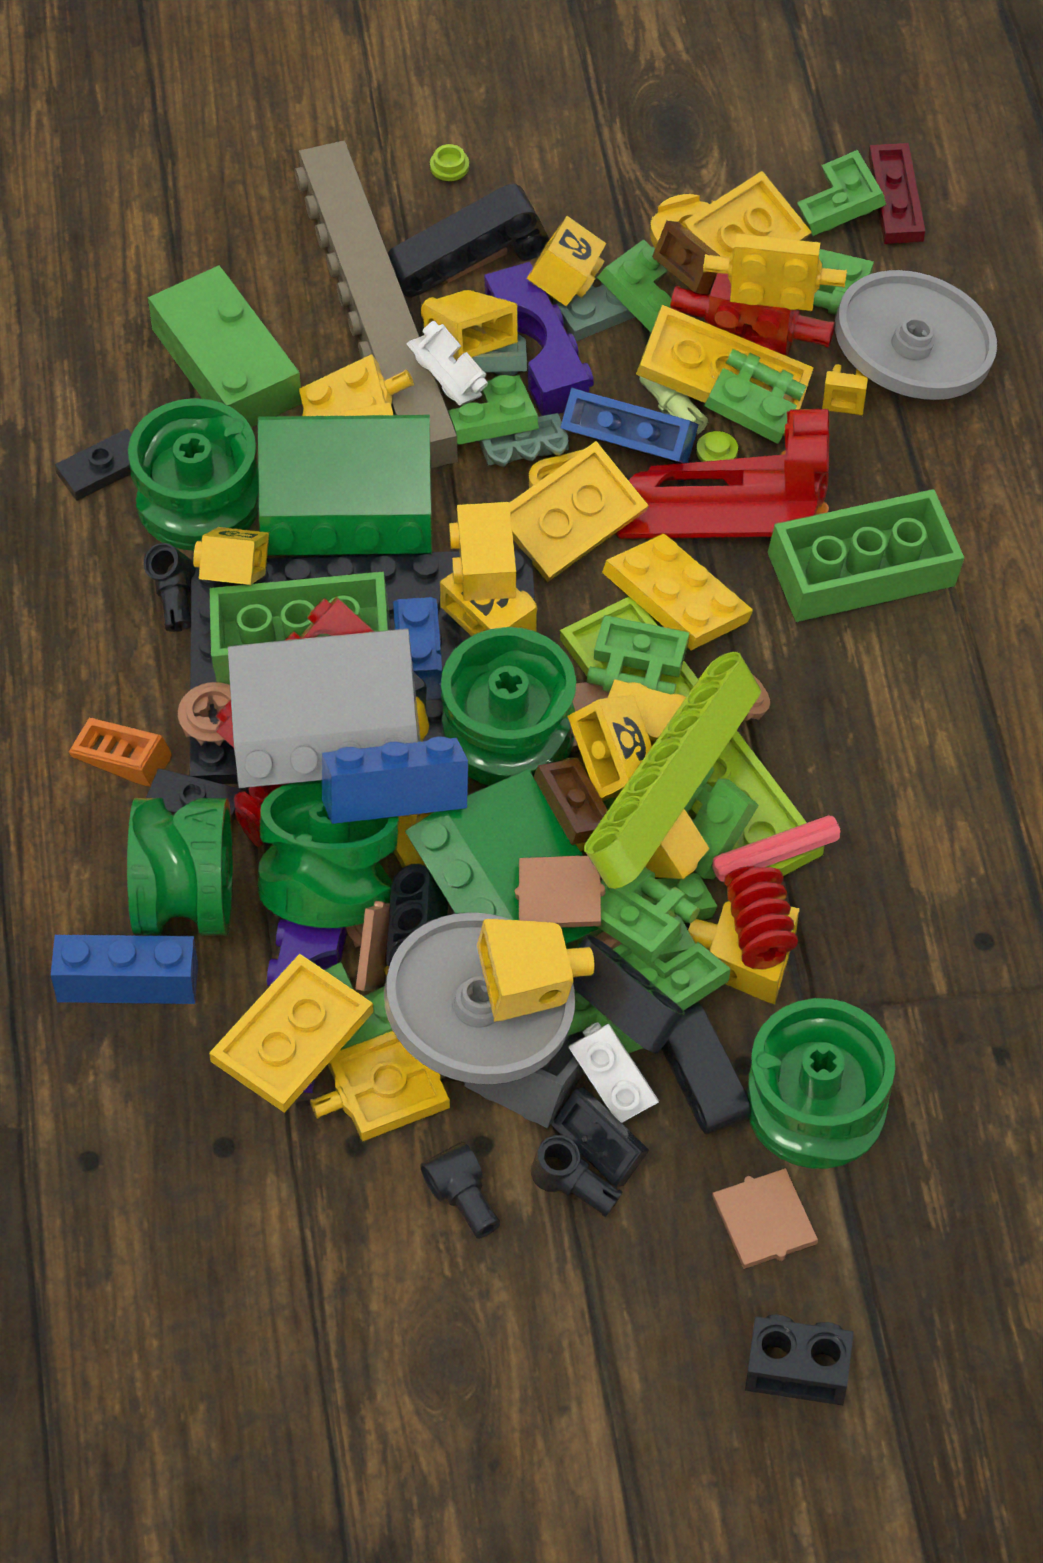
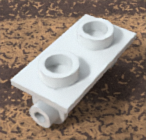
M432 321L423 329L424 336L408 341L407 345L414 352L418 363L433 374L442 385L444 393L456 401L459 406L482 396L481 391L488 385L485 379L486 373L467 352L463 353L457 361L454 359L453 355L461 345L446 329L444 324L438 325L435 321Z
M598 1022L592 1024L583 1031L585 1037L569 1045V1049L610 1112L621 1123L659 1103L658 1098L610 1024L603 1027Z

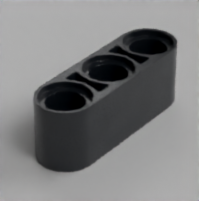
M419 863L405 866L393 878L386 954L388 966H390L398 947L412 932L432 920L447 916L448 913L446 897L429 870Z
M586 935L578 948H591L594 957V973L592 976L573 977L574 989L633 1041L653 1053H659L685 1016V1012L611 947L591 935Z
M696 1002L684 1010L685 1016L662 1047V1051L698 1125L704 1134H710L750 1119L751 1109L747 1095L703 1007L699 1002Z

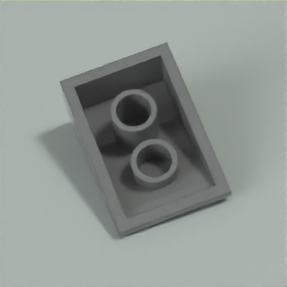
M583 1031L568 1035L557 1054L545 1066L526 1077L498 1084L465 1082L464 1087L480 1094L487 1100L494 1101L522 1115L529 1121L548 1128L566 1104L584 1074V1070L569 1049V1045L582 1039L585 1035Z

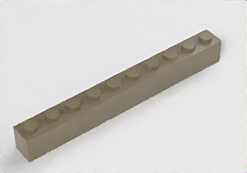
M345 140L299 150L300 167L294 169L297 186L300 192H307L308 196H305L307 213L310 220L316 219L318 222L315 225L317 240L320 248L327 247L329 252L326 254L327 267L331 277H338L339 283L336 286L341 306H348L350 312L347 313L348 323L352 336L359 335L361 342L358 343L361 359L372 354L379 363L385 380L403 372L405 369L409 371L414 386L393 394L391 404L393 415H430L431 468L458 462L457 435L436 379L428 369H425L418 363L414 352L407 345L408 341L419 338Z

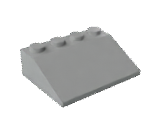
M409 628L228 646L233 739L239 788L322 780V753L337 751L343 747H356L360 749L378 747L388 742H401L404 744L421 742Z

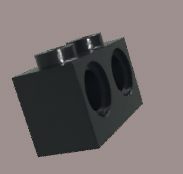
M769 1315L765 1318L755 1316L745 1391L843 1406L848 1384L854 1331L843 1330L839 1325L829 1322H820L815 1325L795 1323L791 1318L783 1315ZM769 1347H778L785 1351L787 1356L774 1359L767 1356L763 1350ZM825 1354L832 1357L836 1363L832 1366H821L813 1360V1357Z

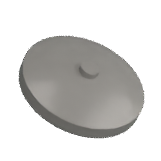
M903 270L881 271L857 280L843 295L835 316L837 341L843 353L854 367L878 385L913 398L929 400L949 399L972 391L988 375L997 352L995 330L982 308L955 286L936 277L918 272Z
M459 913L440 917L412 932L398 947L390 963L384 989V1002L387 1018L396 1037L413 1057L431 1070L467 1083H506L521 1079L538 1071L557 1054L566 1040L575 1010L573 984L567 1002L562 1006L494 1022L477 950V942L484 919H510L485 913Z

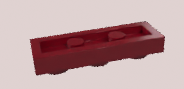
M909 143L870 145L868 157L871 173L883 192L886 202L885 206L878 208L884 244L924 242L925 226Z

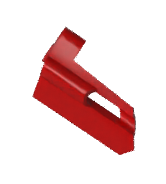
M790 409V411H787V424H785L786 454L651 466L648 471H640L634 474L628 481L649 506L643 514L615 534L619 539L655 538L662 534L669 538L772 537L774 524L814 516L818 506H822L828 489L829 409ZM724 479L729 485L659 487L664 480Z

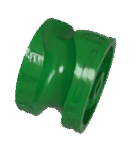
M182 399L166 403L154 409L135 427L129 441L128 456L132 481L138 489L136 496L137 513L148 533L158 541L170 544L175 548L194 550L196 542L202 541L204 534L217 527L248 530L259 513L257 451L253 430L239 412L221 402L209 399Z
M515 627L494 628L477 633L463 641L453 650L445 663L441 678V700L443 705L442 734L443 737L449 739H458L468 759V777L491 786L529 769L534 777L538 765L565 761L568 758L574 743V733L568 715L575 712L573 700L576 694L575 671L568 655L550 638L532 630Z
M322 780L288 783L273 790L264 799L260 813V839L264 843H272L274 845L263 854L259 862L258 894L260 900L275 915L300 925L319 928H340L363 924L365 908L374 906L375 901L390 903L392 881L378 861L397 849L399 816L332 824L322 801Z
M134 798L129 819L127 849L128 906L134 936H160L163 926L170 919L179 916L191 919L198 926L200 935H228L233 893V838L228 798H198L180 808L175 815L166 809L163 798Z
M812 998L797 1001L771 1015L760 1028L751 1053L752 1065L749 1072L746 1095L751 1109L749 1123L756 1137L777 1157L801 1167L828 1169L842 1166L858 1159L878 1140L886 1119L895 1074V1054L891 1041L884 1029L873 1017L860 1008L833 999Z

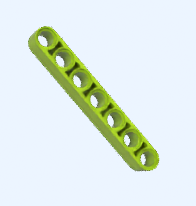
M726 653L709 664L586 841L584 851L609 888L623 887L639 876L759 698L761 688L740 653Z

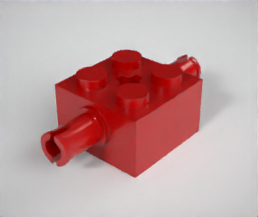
M717 273L711 293L708 295L695 293L680 286H676L670 304L671 309L683 314L705 318V323L787 357L794 339L822 345L826 348L830 347L835 322L802 316L798 309L791 310L780 307L730 302L731 283L728 279V274Z

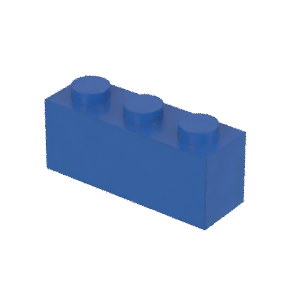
M571 388L560 428L676 462L688 463L699 424Z
M433 737L423 742L405 744L401 742H388L378 747L360 749L356 747H343L337 751L322 753V801L332 824L467 808L468 759L457 738Z
M55 935L51 979L57 1002L195 1004L198 959L194 936Z

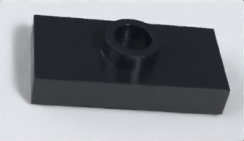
M128 429L55 464L56 474L76 501L131 474L128 446L132 434Z
M158 768L146 798H163L166 809L173 815L180 808L198 798H228L233 825L236 817L234 797L237 793L243 791L240 788Z
M585 1087L575 1089L551 1124L562 1136L570 1138L577 1145L579 1152L616 1188L626 1184L649 1152V1149Z

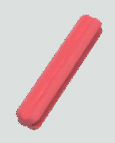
M828 815L717 855L712 859L713 871L717 879L724 882L725 876L740 867H766L838 841L840 838V828L833 816Z

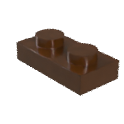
M666 220L652 257L692 291L708 295L717 273L703 272L705 254L712 256L720 255L681 223Z
M579 759L538 765L534 779L571 845L585 843L608 810Z

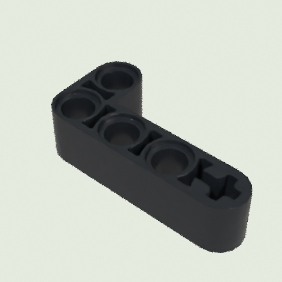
M508 184L396 245L388 252V256L403 295L413 297L428 291L509 245L513 246L516 254L522 260L538 258L550 239L523 188L517 184Z

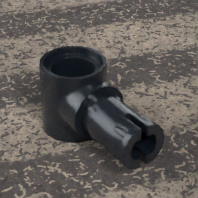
M158 543L152 546L146 553L143 567L146 574L155 580L156 593L162 598L166 631L179 632L182 631L181 623H183L184 629L191 628L187 593L190 592L191 579L195 575L196 567H194L193 561L174 546L167 543ZM174 563L172 569L167 572L169 566Z
M554 1135L546 1138L540 1144L531 1165L532 1179L540 1189L547 1192L562 1191L567 1196L573 1193L602 1213V1216L605 1218L623 1193V1191L616 1189L588 1169L590 1164L580 1158L579 1149L570 1138ZM548 1157L558 1158L564 1163L566 1169L554 1170L546 1164L544 1159Z
M461 1141L420 1164L425 1182L435 1198L440 1202L447 1199L451 1206H457L477 1239L488 1236L500 1226L499 1218L481 1192L483 1186L480 1182L483 1178L481 1167L474 1153L465 1142Z

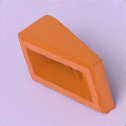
M90 717L69 750V754L75 759L151 787L158 768L165 770L172 757V753L162 735ZM100 735L104 736L98 749H93ZM116 742H119L114 752L111 754L110 752L113 749L114 745L116 744ZM134 748L135 750H134V752L132 753L131 757H130V758H127V757L129 756L130 752L132 751V749Z

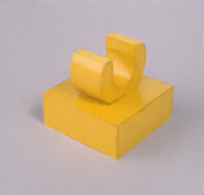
M836 364L833 371H827L822 409L863 415L868 378L858 369L856 370V375L841 373V365Z

